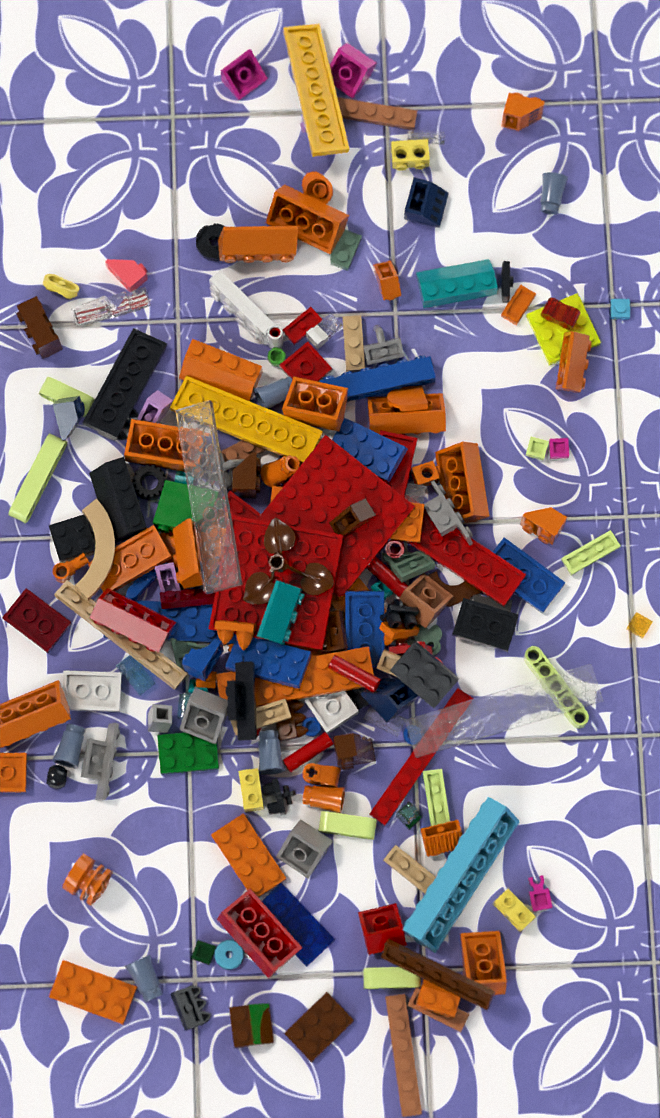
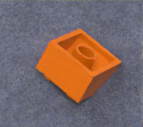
M423 979L416 1008L454 1019L460 997Z

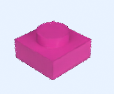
M568 438L549 439L550 459L569 458Z

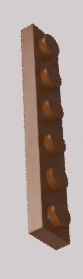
M391 939L385 942L381 956L382 959L485 1010H488L491 1006L495 993L494 990Z

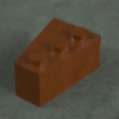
M37 296L16 305L19 311L16 312L20 323H25L27 328L24 331L28 339H33L35 344L32 347L36 355L40 354L42 359L63 350L60 339L55 333Z
M355 733L334 736V750L338 768L350 770L354 768L353 765L376 762L371 738L367 739L364 736L361 739V735Z

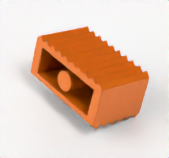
M459 820L420 829L427 857L453 851L458 844L459 838L462 836Z

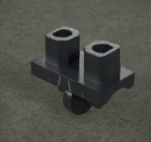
M394 599L391 604H388L386 613L381 614L380 619L381 621L388 622L390 628H397L404 623L406 629H413L417 624L415 617L419 613L418 607L403 605L401 599Z
M278 778L272 779V783L262 786L265 797L276 795L277 801L267 804L269 815H286L283 799H286L287 805L293 804L291 797L296 796V791H290L289 786L285 785L282 786L284 793L281 794Z

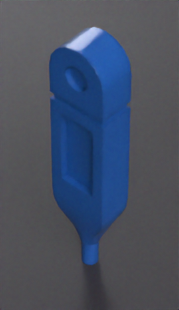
M155 569L136 579L127 589L125 597L131 600L138 599L152 581L157 578Z

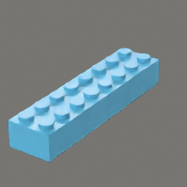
M490 797L481 804L479 812L470 821L466 832L459 838L458 844L449 854L448 860L438 871L433 883L428 886L426 894L417 903L411 917L406 920L403 930L417 943L436 953L519 824V819L507 806Z

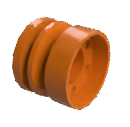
M83 853L68 873L62 889L73 896L81 889L80 900L84 901L89 895L86 903L92 906L105 892L113 871L108 868L102 874L105 867L102 864L93 870L95 860Z

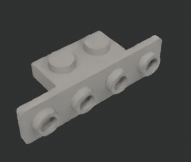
M434 480L431 481L437 497L425 503L424 509L441 536H444L452 530L459 528L469 546L472 545L471 537L473 534L469 527L466 526L464 528L462 525L464 520L459 512L455 513L453 511L455 506L450 498H445L446 492L442 485H437Z
M119 723L108 725L105 742L91 738L87 739L81 777L98 781L95 797L97 801L106 800L110 792L108 785L109 779L113 774L112 762L117 752L115 745L120 735Z

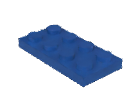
M347 418L343 419L339 432L337 431L332 439L379 478L390 482L408 450L405 446Z
M505 537L493 551V553L526 574L515 594L543 614L566 582Z
M345 591V632L348 649H345V651L369 646L372 668L377 669L384 651V632L379 629L381 623L384 622L380 619L381 614H384V591Z
M236 636L225 668L228 671L235 672L236 662L252 661L255 667V678L300 689L312 654L311 651L254 637L250 645L245 650H242Z

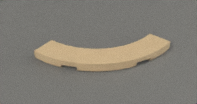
M97 499L82 510V513L93 529L96 541L95 554L91 566L84 577L75 585V588L87 601L104 584L111 571L115 555L113 527L107 512Z

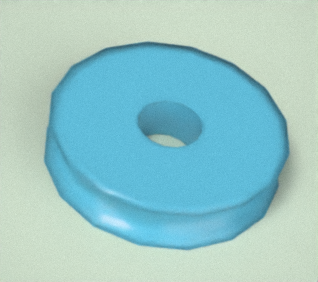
M234 940L222 941L215 949V960L224 969H235L244 959L243 949ZM227 951H231L233 953L232 958H227L225 956Z

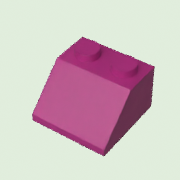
M344 44L337 49L330 63L334 86L353 99L370 78L377 63L350 44Z

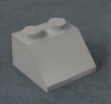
M195 688L188 700L179 730L216 744L227 717L226 708L228 700Z
M300 819L289 833L276 857L309 879L333 841Z

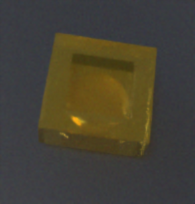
M636 612L626 630L643 639L653 621Z

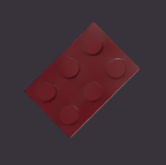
M25 588L2 617L4 621L46 653L50 652L72 624L27 588Z

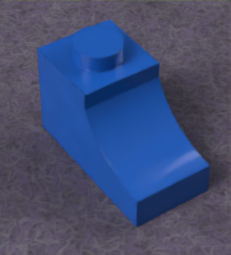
M214 639L211 644L202 649L195 650L192 648L183 657L182 665L184 671L193 677L206 681L224 652L222 642Z

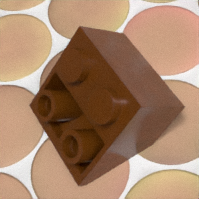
M252 452L233 469L232 490L239 498L256 499L257 493H260L261 481L257 474L261 472V458H257V452Z

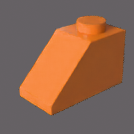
M392 261L373 264L383 300H394L402 296L399 278Z

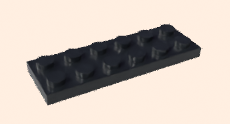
M133 328L89 409L83 425L118 440L166 350L167 343Z

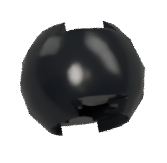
M61 765L49 767L46 784L50 788L61 789L65 787L67 778L65 767Z

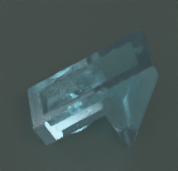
M129 655L116 665L140 696L155 685V682L142 668V665Z

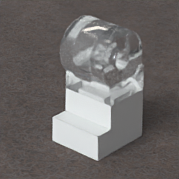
M330 313L314 328L306 332V338L319 349L341 328L342 323Z

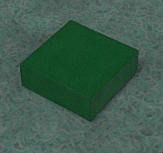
M197 940L191 959L210 965L216 946Z

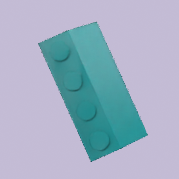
M489 259L416 272L423 309L497 295L498 286L494 269Z

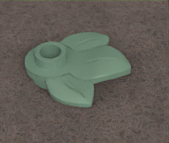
M420 624L416 625L420 629L417 636H413L414 639L408 641L407 644L412 645L414 641H423L426 645L433 644L432 655L436 656L441 650L442 630L438 625H433L430 629L424 628Z

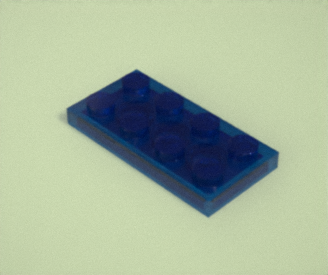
M282 882L262 900V903L302 947L295 956L306 967L335 941L332 935Z

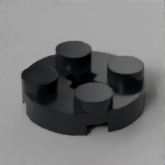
M214 223V225H205L198 231L196 235V248L203 258L215 262L220 261L219 245L212 246L210 240L219 239L223 227L226 226Z

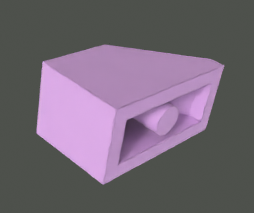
M157 390L147 398L137 420L160 424L173 400Z

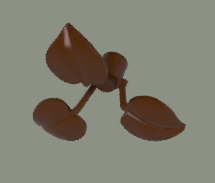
M274 518L264 536L266 550L271 554H275L269 559L271 577L269 579V576L263 572L252 574L247 580L243 600L255 605L268 603L275 585L272 582L275 571L284 572L286 569H289L304 576L301 579V587L309 595H320L331 589L334 585V580L330 571L319 563L308 564L305 568V573L288 565L287 560L281 556L282 551H288L294 546L296 536L291 527L278 518Z

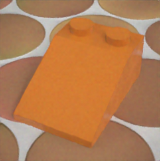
M500 931L460 933L463 976L494 990V995L506 994L507 978Z

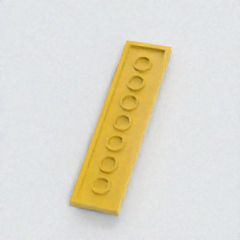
M320 24L284 27L283 34L312 157L349 153L350 148Z
M188 376L185 377L170 406V411L280 456H296L300 464L305 461L323 436V431Z

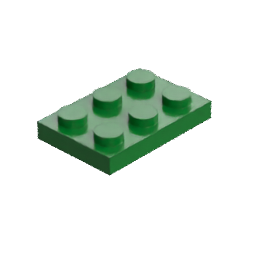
M186 732L157 735L161 775L219 769L217 742L214 744Z

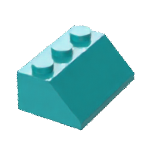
M276 580L257 634L258 637L283 645L285 641H289L292 633L289 630L291 623H295L298 612H296L298 604L301 605L304 599L303 589Z

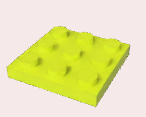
M578 293L526 314V318L549 366L560 361L563 336L566 332L573 331L589 335L591 348L601 344Z

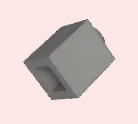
M153 704L148 713V731L167 733L172 725V706Z

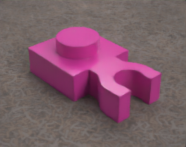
M544 875L539 876V884L533 882V877L528 878L529 884L533 888V891L529 892L533 912L553 908L549 888L543 889Z

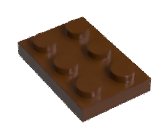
M326 992L284 1034L312 1063L354 1020Z

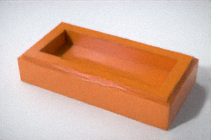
M520 284L501 313V317L517 326L536 297V293Z

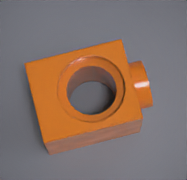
M434 461L411 468L410 474L416 490L432 485L431 481L433 480L438 483L441 471L438 465L435 466ZM428 471L431 473L432 476L430 478L423 477L422 472Z

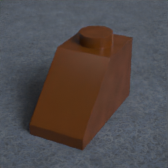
M363 499L350 505L329 524L336 534L346 536L375 516V513L367 500Z

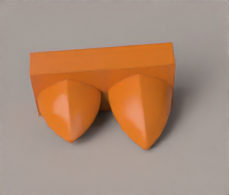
M226 620L215 621V629H217L220 641L226 645L232 639L234 631H236L237 641L242 650H245L250 645L253 634L256 632V623Z
M382 622L379 627L385 633V646L390 645L395 639L396 644L404 643L408 637L417 636L420 630L417 626L413 629H406L404 623L397 628H390L388 622Z

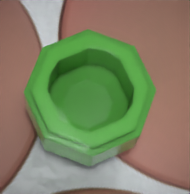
M274 347L268 351L267 359L272 366L279 367L285 361L286 353L282 348Z

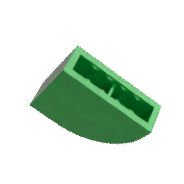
M165 480L153 524L158 531L168 533L169 531L173 532L176 526L191 518L199 530L215 518L220 509L218 505L223 500V496L217 490Z

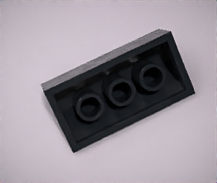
M124 457L105 462L91 471L89 475L96 497L110 518L115 543L132 538L147 529Z

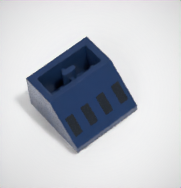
M413 177L404 210V219L440 228L449 192L431 181Z
M385 677L380 680L374 693L367 689L361 693L363 698L386 723L409 708L419 696L400 679Z

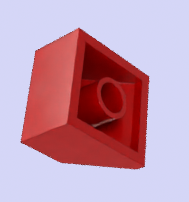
M396 903L358 912L368 955L383 952L385 942L388 939L407 946Z

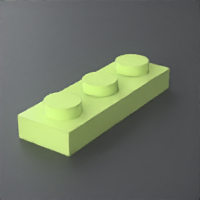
M610 530L561 558V561L572 576L619 549L621 546Z
M442 769L423 771L430 825L450 822Z

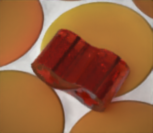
M549 297L540 315L545 320L556 323L564 329L573 330L581 312L575 307Z

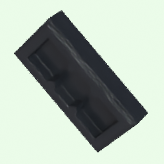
M503 261L501 267L502 303H509L510 287H513L514 282L513 276H510V261Z

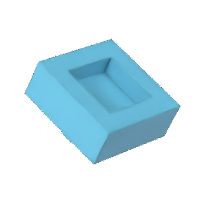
M611 299L610 318L630 319V299Z

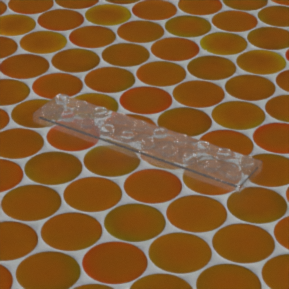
M207 400L175 410L204 592L211 594L243 584L213 403Z
M588 664L404 721L415 757L419 758L603 702V698L592 664Z

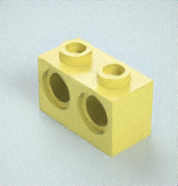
M428 139L391 141L392 169L403 171L407 168L424 169L429 167ZM422 153L424 154V156L418 158L415 156V154ZM403 154L406 157L403 159L397 158V155Z
M258 768L240 770L239 778L244 812L264 810Z
M509 889L493 902V905L519 932L535 919V915Z

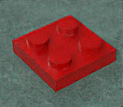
M308 341L279 365L282 371L288 377L290 376L292 380L293 377L320 382V380L333 371L332 367Z

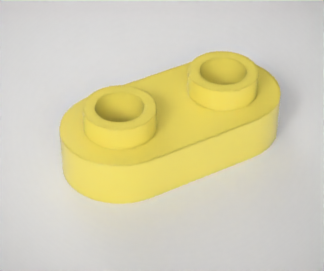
M46 274L44 276L43 286L47 290L59 293L67 299L78 296L79 286L55 274Z

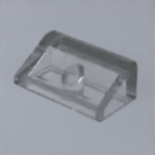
M408 130L407 140L428 139V144L443 145L445 132Z

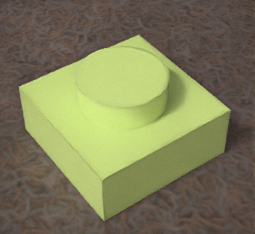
M531 436L525 456L544 461L549 441Z

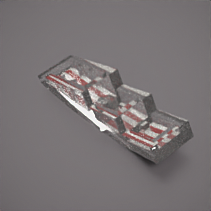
M143 287L129 293L124 291L110 297L103 296L72 307L71 311L75 325L80 326L132 313L150 307L151 303L147 290Z

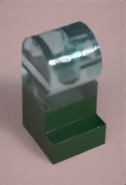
M410 801L396 814V817L408 830L422 819L419 810Z

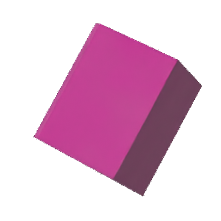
M248 49L220 70L222 82L238 100L268 79L251 49Z

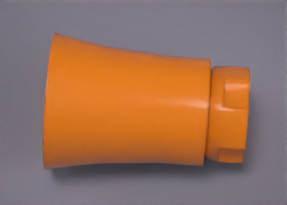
M288 455L276 461L266 463L261 468V478L268 487H279L296 472L300 462L296 456Z
M305 785L302 799L303 804L335 813H342L345 787H322L315 785L312 787Z

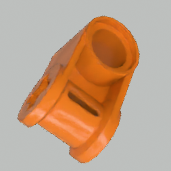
M309 763L304 767L302 777L309 784L321 785L323 787H338L341 769L335 766ZM310 769L314 770L313 777H309V773L306 772H309Z

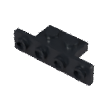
M236 662V681H227L226 696L228 697V706L226 713L228 720L237 721L239 741L256 740L254 662Z

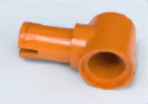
M82 553L71 561L57 563L53 567V575L57 582L65 583L71 579L72 575L76 574L75 571L90 562L85 554ZM61 569L67 570L66 575L63 577L57 576L58 571Z

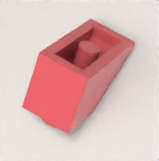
M107 259L105 261L106 268L131 294L148 280V271L141 263L138 265L134 260Z

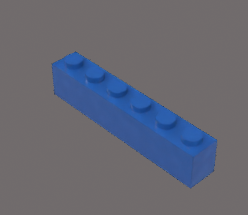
M421 355L416 357L415 360L407 361V359L397 361L396 364L389 365L385 363L374 369L367 367L356 373L351 371L344 372L338 377L326 376L320 382L348 388L347 402L386 394L402 387L435 383L436 376L431 356Z

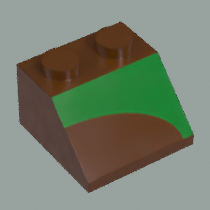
M269 1003L229 1007L235 1049L274 1043Z

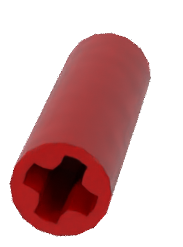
M377 557L366 568L399 598L408 587L405 582H401L394 572Z
M337 655L333 656L328 665V669L373 693L381 680Z
M324 732L284 758L283 763L291 773L332 746L333 742L328 734Z

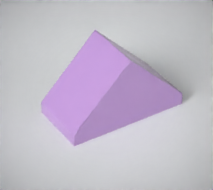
M174 562L155 566L161 592L181 590L180 584L177 582V570Z

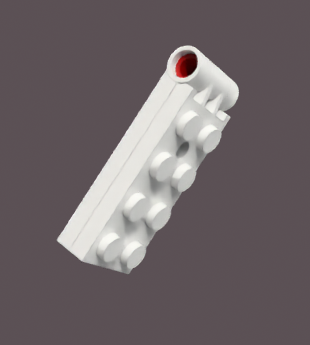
M221 270L209 279L210 295L217 302L220 300L224 304L223 308L230 315L233 313L237 317L236 321L243 328L246 326L250 330V335L256 341L259 339L264 345L268 343L271 349L274 347L282 348V328L279 325H275Z

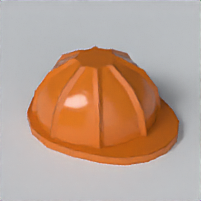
M312 171L303 177L302 189L304 194L325 204L331 200L333 187L324 175Z

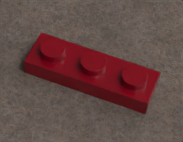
M208 586L200 589L188 588L180 591L168 590L160 592L161 609L213 604L216 587Z

